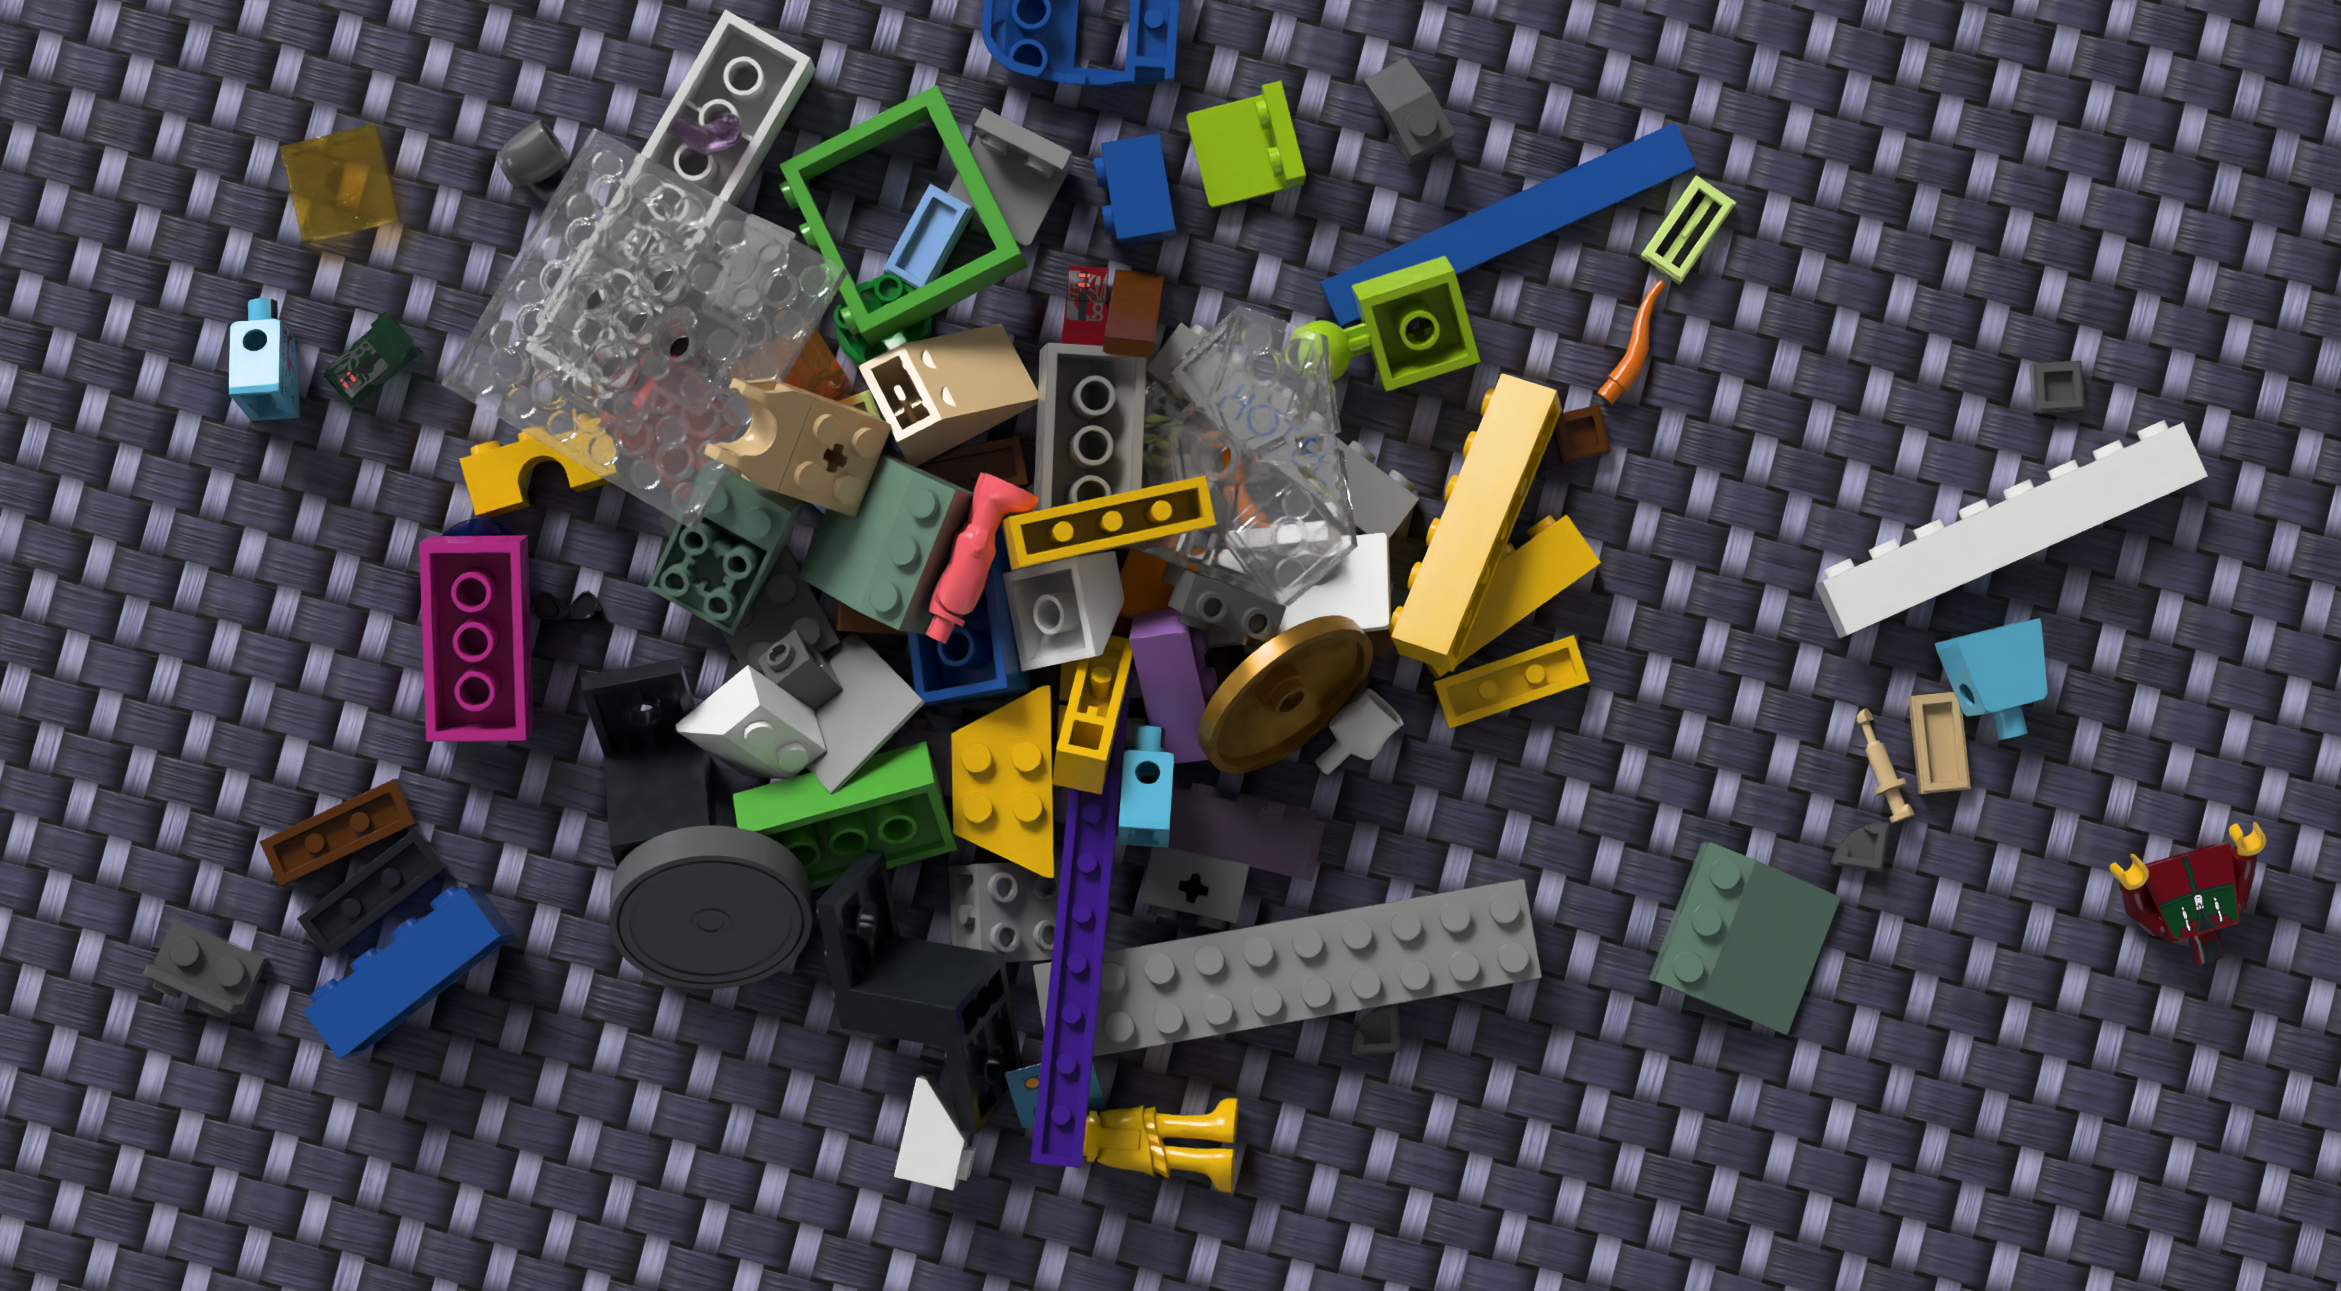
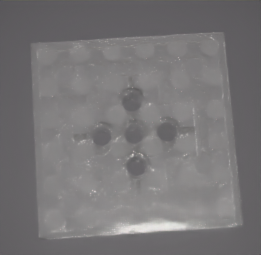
M593 128L441 384L696 531L731 472L722 462L704 454L707 443H731L739 440L747 432L752 420V410L747 399L740 396L738 392L729 389L732 379L737 378L747 381L770 378L783 383L848 274V271L825 256L598 129ZM672 270L673 277L669 285L663 289L655 290L654 281L662 271ZM596 290H605V297L600 306L588 309L587 301L592 293ZM646 313L647 321L645 326L636 333H629L628 326L631 319L636 314ZM688 336L689 345L687 350L678 357H671L670 348L673 342L679 337ZM620 356L621 365L619 370L611 376L604 377L603 367L611 357Z

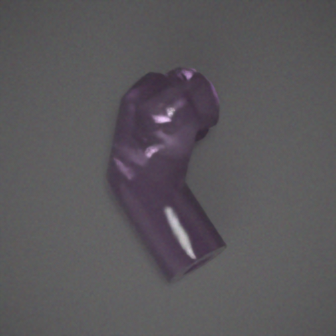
M678 112L671 120L666 133L702 155H710L735 146L742 136V124L735 114L725 112L720 114V119L701 126Z

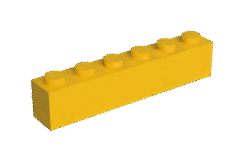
M1502 373L1496 388H1489L1481 406L1483 419L1478 431H1471L1466 439L1463 449V459H1465L1460 474H1453L1447 484L1444 497L1447 505L1441 519L1435 518L1429 527L1426 538V545L1429 547L1423 562H1416L1411 570L1408 579V590H1410L1404 607L1398 606L1392 615L1389 633L1392 635L1391 638L1399 654L1454 672L1561 414L1562 407L1557 390Z

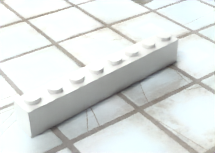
M2165 420L2138 431L2137 434L2141 441L2126 448H2123L2121 441L2117 440L2092 451L2096 461L2079 468L2074 459L2047 471L2051 478L2049 482L2034 488L2031 480H2026L2004 490L2003 493L2006 500L1990 508L1986 499H1983L1959 510L1958 512L1962 520L1944 527L1940 518L1913 530L1917 540L1899 547L1895 538L1868 550L1872 560L1855 567L1850 558L1825 569L1824 572L1827 579L1815 584L1838 637L1842 638L2207 477L2208 475L2184 423L2182 422L2168 429Z

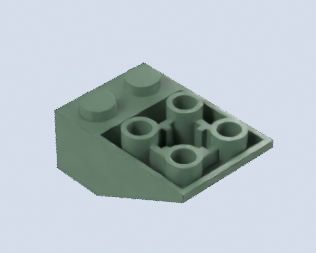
M711 458L702 467L647 588L733 636L788 542L806 505V501L757 486L731 472L722 462Z

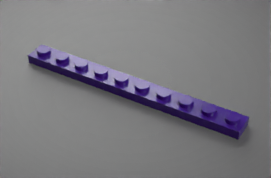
M1132 666L1130 667L1102 794L1073 788L1069 790L1030 1163L1082 1168L1122 782L1123 755L1133 676Z

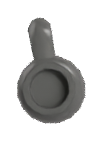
M541 119L536 120L509 139L501 148V153L495 157L500 169L516 189L522 186H529L541 200L553 205L568 203L576 196L578 190L577 178L566 167L569 165V157L557 136ZM558 171L563 174L562 183L554 188L546 189L537 185V183L544 181Z

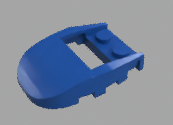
M983 0L981 30L984 43L993 58L1009 71L1021 76L1096 89L1174 82L1180 0H1130L1125 71L1074 67L1079 0Z

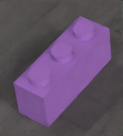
M1173 608L1135 613L1129 640L1149 726L1161 727L1166 730L1164 752L1174 754V764L1209 760L1198 743L1200 720L1209 701L1218 690L1215 668L1207 667L1204 654H1208L1209 650L1208 635L1206 631L1180 622L1183 613Z

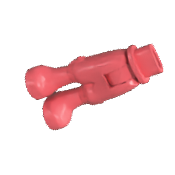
M980 473L974 489L967 523H964L960 531L954 535L950 559L933 591L928 611L933 613L934 616L925 635L946 644L954 625L964 626L965 621L961 619L962 616L973 611L985 588L988 572L996 554L994 544L998 526L1003 518L1009 514L1033 512L1040 500L1039 497L995 476Z

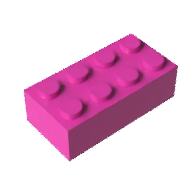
M528 535L428 536L419 543L426 742L527 740L534 731Z

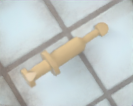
M1865 708L1857 715L1858 725L1862 726L1868 744L1865 752L1879 785L1873 791L1875 796L1885 794L1893 816L1889 817L1891 824L1914 816L1911 806L1904 803L1899 788L1907 783L1905 778H1897L1884 743H1881L1879 740L1877 741L1869 722L1874 720L1872 714Z

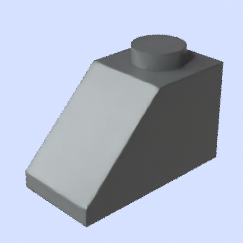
M1407 58L1363 80L1367 91L1408 167L1451 145L1455 133L1431 88Z

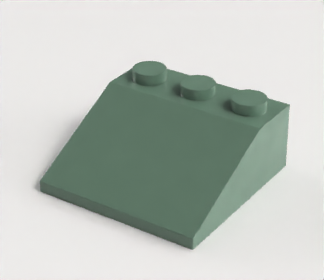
M881 452L856 518L826 508L799 578L856 611L892 628L925 635L933 613L928 611L933 591L950 559L954 535L960 531L964 523H967L974 493Z
M1702 842L1648 980L1788 1035L1841 897L1712 842Z

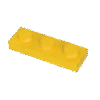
M1572 635L1435 681L1433 686L1447 727L1451 729L1588 683L1590 680L1575 636Z

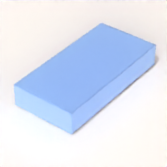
M930 184L883 270L898 276L902 281L916 289L936 280L973 215L975 208Z

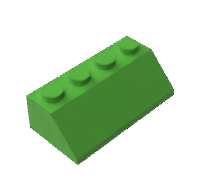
M926 741L873 755L834 794H831L818 781L816 772L733 794L737 827L767 836L789 849L806 869L810 879L811 890L834 884L867 849L884 852L887 869L957 850L939 778Z

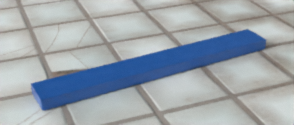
M1676 122L1321 281L1320 287L1338 326L1343 328L1361 319L1351 285L1442 256H1446L1454 268L1456 276L1689 172L1696 167V164Z

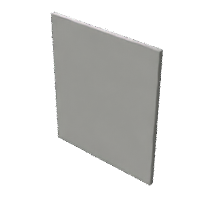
M849 633L826 656L843 690L815 711L826 751L806 766L810 772H816L818 781L831 794L837 792L925 703L858 634Z

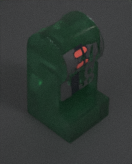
M386 312L370 324L372 328L351 346L350 350L338 357L323 374L324 378L349 406L356 405L366 399L423 352L399 323Z

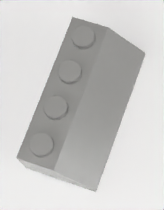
M1047 343L1040 350L1034 495L1039 497L1040 500L1034 511L1141 489L1147 358L1108 354L1103 352V346ZM1139 543L1114 549H1138Z

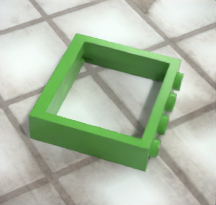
M938 85L779 164L786 178V181L779 184L780 189L792 211L800 207L807 222L800 225L799 228L811 251L814 252L820 249L827 263L819 268L831 293L834 294L840 291L847 304V307L840 310L841 315L852 336L861 333L870 346L1028 267ZM932 118L996 250L869 313L809 191L806 181Z

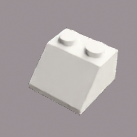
M1115 551L1077 556L1003 573L1022 671L1103 654L1125 600Z
M749 665L675 725L677 732L743 776L785 780L793 778L826 751L814 710Z
M923 1073L916 1078L894 1177L954 1190L959 1180L967 1181V1178L970 1177L976 1148L967 1146L970 1134L960 1130L957 1113L933 1075Z

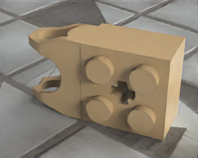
M733 378L729 389L738 392L740 396L747 399L751 406L752 420L750 427L739 440L731 443H707L704 454L722 462L731 472L757 486L856 518L892 424L861 409L770 378L747 381Z

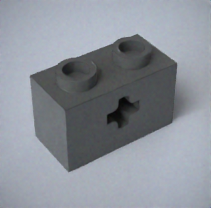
M1152 847L1140 902L1149 904L1147 914L1176 920L1178 911L1197 915L1196 925L1225 931L1227 921L1237 923L1249 865L1171 847ZM1191 874L1200 875L1201 884L1209 887L1207 896H1197L1195 903L1187 902L1186 893L1178 890L1180 880L1189 881Z

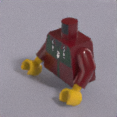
M2253 822V831L2247 837H2243V832L2238 824L2230 826L2229 835L2235 844L2232 849L2230 843H2215L2146 864L2132 853L2130 854L2132 865L2126 872L2116 862L2112 863L2110 871L2120 882L2119 888L2126 914L2151 936L2160 937L2163 941L2175 942L2187 938L2195 965L2223 958L2224 954L2216 930L2240 923V912L2247 906L2255 877L2257 855L2266 845V836L2257 822Z

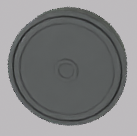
M695 826L661 834L644 842L630 852L619 864L611 881L609 929L614 945L619 953L636 969L665 983L697 989H721L750 984L767 978L786 967L801 953L810 936L812 928L811 884L806 869L800 860L785 846L767 836L750 830L729 826Z

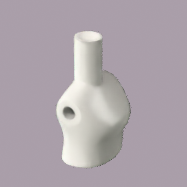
M1368 688L1356 701L1343 707L1332 718L1329 727L1336 741L1315 762L1325 774L1329 775L1350 754L1365 760H1371L1380 752L1389 736L1403 726V721L1392 706L1376 692Z

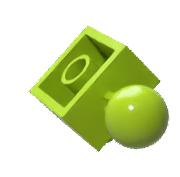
M1446 256L1351 285L1362 324L1342 329L1337 324L1329 321H1313L1305 324L1295 333L1289 348L1290 361L1295 371L1305 380L1319 384L1329 383L1338 379L1348 369L1352 357L1371 352L1377 376L1386 392L1480 362L1456 273ZM1416 317H1421L1418 322L1419 328L1411 330L1408 323Z

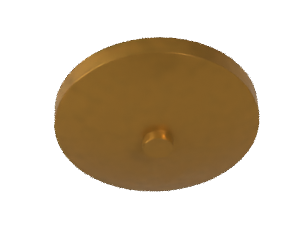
M1330 615L1298 624L1262 645L1226 678L1209 701L1198 727V743L1203 753L1217 769L1223 772L1245 773L1278 762L1306 745L1329 726L1332 718L1343 707L1348 705L1360 690L1368 675L1373 659V646L1369 637L1354 620L1345 616Z

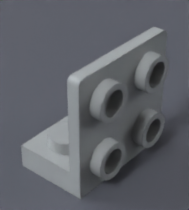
M983 108L975 123L977 136L970 150L1015 241L1025 247H1029L1074 163L1072 152ZM958 172L947 193L975 208L970 219L984 225Z
M1054 860V878H1046L1014 862L948 866L952 945L1004 954L1005 962L1052 960L1062 861Z

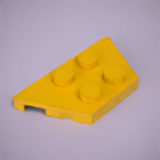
M1045 685L951 733L953 834L1046 878H1054L1051 686Z

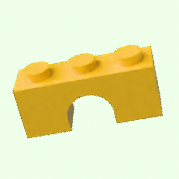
M593 413L582 414L565 420L566 428L548 433L546 427H538L519 433V441L500 447L499 441H490L470 448L472 455L460 458L459 460L475 516L486 520L530 507L526 491L527 477L535 466L546 461H555L562 464L567 473L570 487L576 492L625 479L612 432L604 425L606 420L602 417L595 419Z

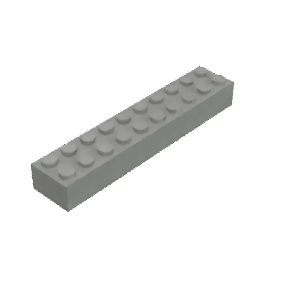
M1517 879L1104 952L1093 1057L1542 978L1524 879ZM1051 962L1033 965L1043 1029L1045 1027Z

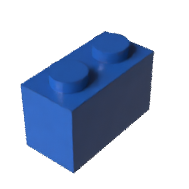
M1159 133L1101 143L1103 157L1093 159L1098 188L1108 186L1111 205L1101 206L1106 235L1116 234L1118 247L1176 238Z

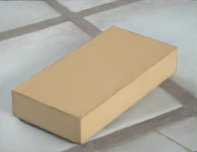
M1947 692L1909 696L1918 793L1928 794L1971 789L1963 713L1955 693Z

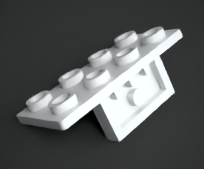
M1327 521L1230 531V550L1203 552L1196 555L1201 560L1202 574L1258 593L1286 606L1276 636L1305 621L1330 615L1348 617L1354 620L1364 632L1387 630L1390 627L1389 538L1385 533L1338 537ZM1211 623L1207 632L1209 648L1243 644L1225 638L1228 629ZM1256 639L1255 643H1263V641Z

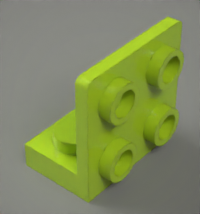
M1281 80L1262 85L1261 95L1187 114L1186 121L1210 208H1218L1304 186L1306 173Z

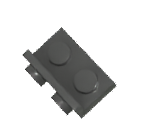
M177 918L173 920L154 964H147L143 974L155 979L152 986L154 989L175 998H180L184 992L200 1000L197 1006L199 1009L225 1019L227 1013H244L268 958Z

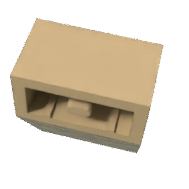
M1002 324L903 343L858 366L885 420L892 424L891 431L908 464L914 467L1038 404V391Z

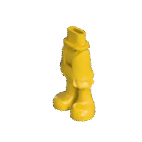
M1226 1098L1219 1102L1212 1113L1204 1115L1157 1113L1156 1107L1145 1109L1144 1105L1134 1108L1110 1109L1100 1112L1099 1116L1097 1111L1090 1110L1086 1120L1083 1156H1087V1162H1094L1097 1157V1162L1106 1166L1143 1172L1152 1177L1157 1172L1169 1179L1171 1169L1197 1172L1208 1176L1214 1188L1218 1191L1232 1193L1235 1174V1148L1202 1149L1165 1146L1163 1138L1204 1139L1234 1144L1238 1125V1099Z

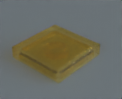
M375 123L280 147L302 241L306 244L401 221L379 127Z

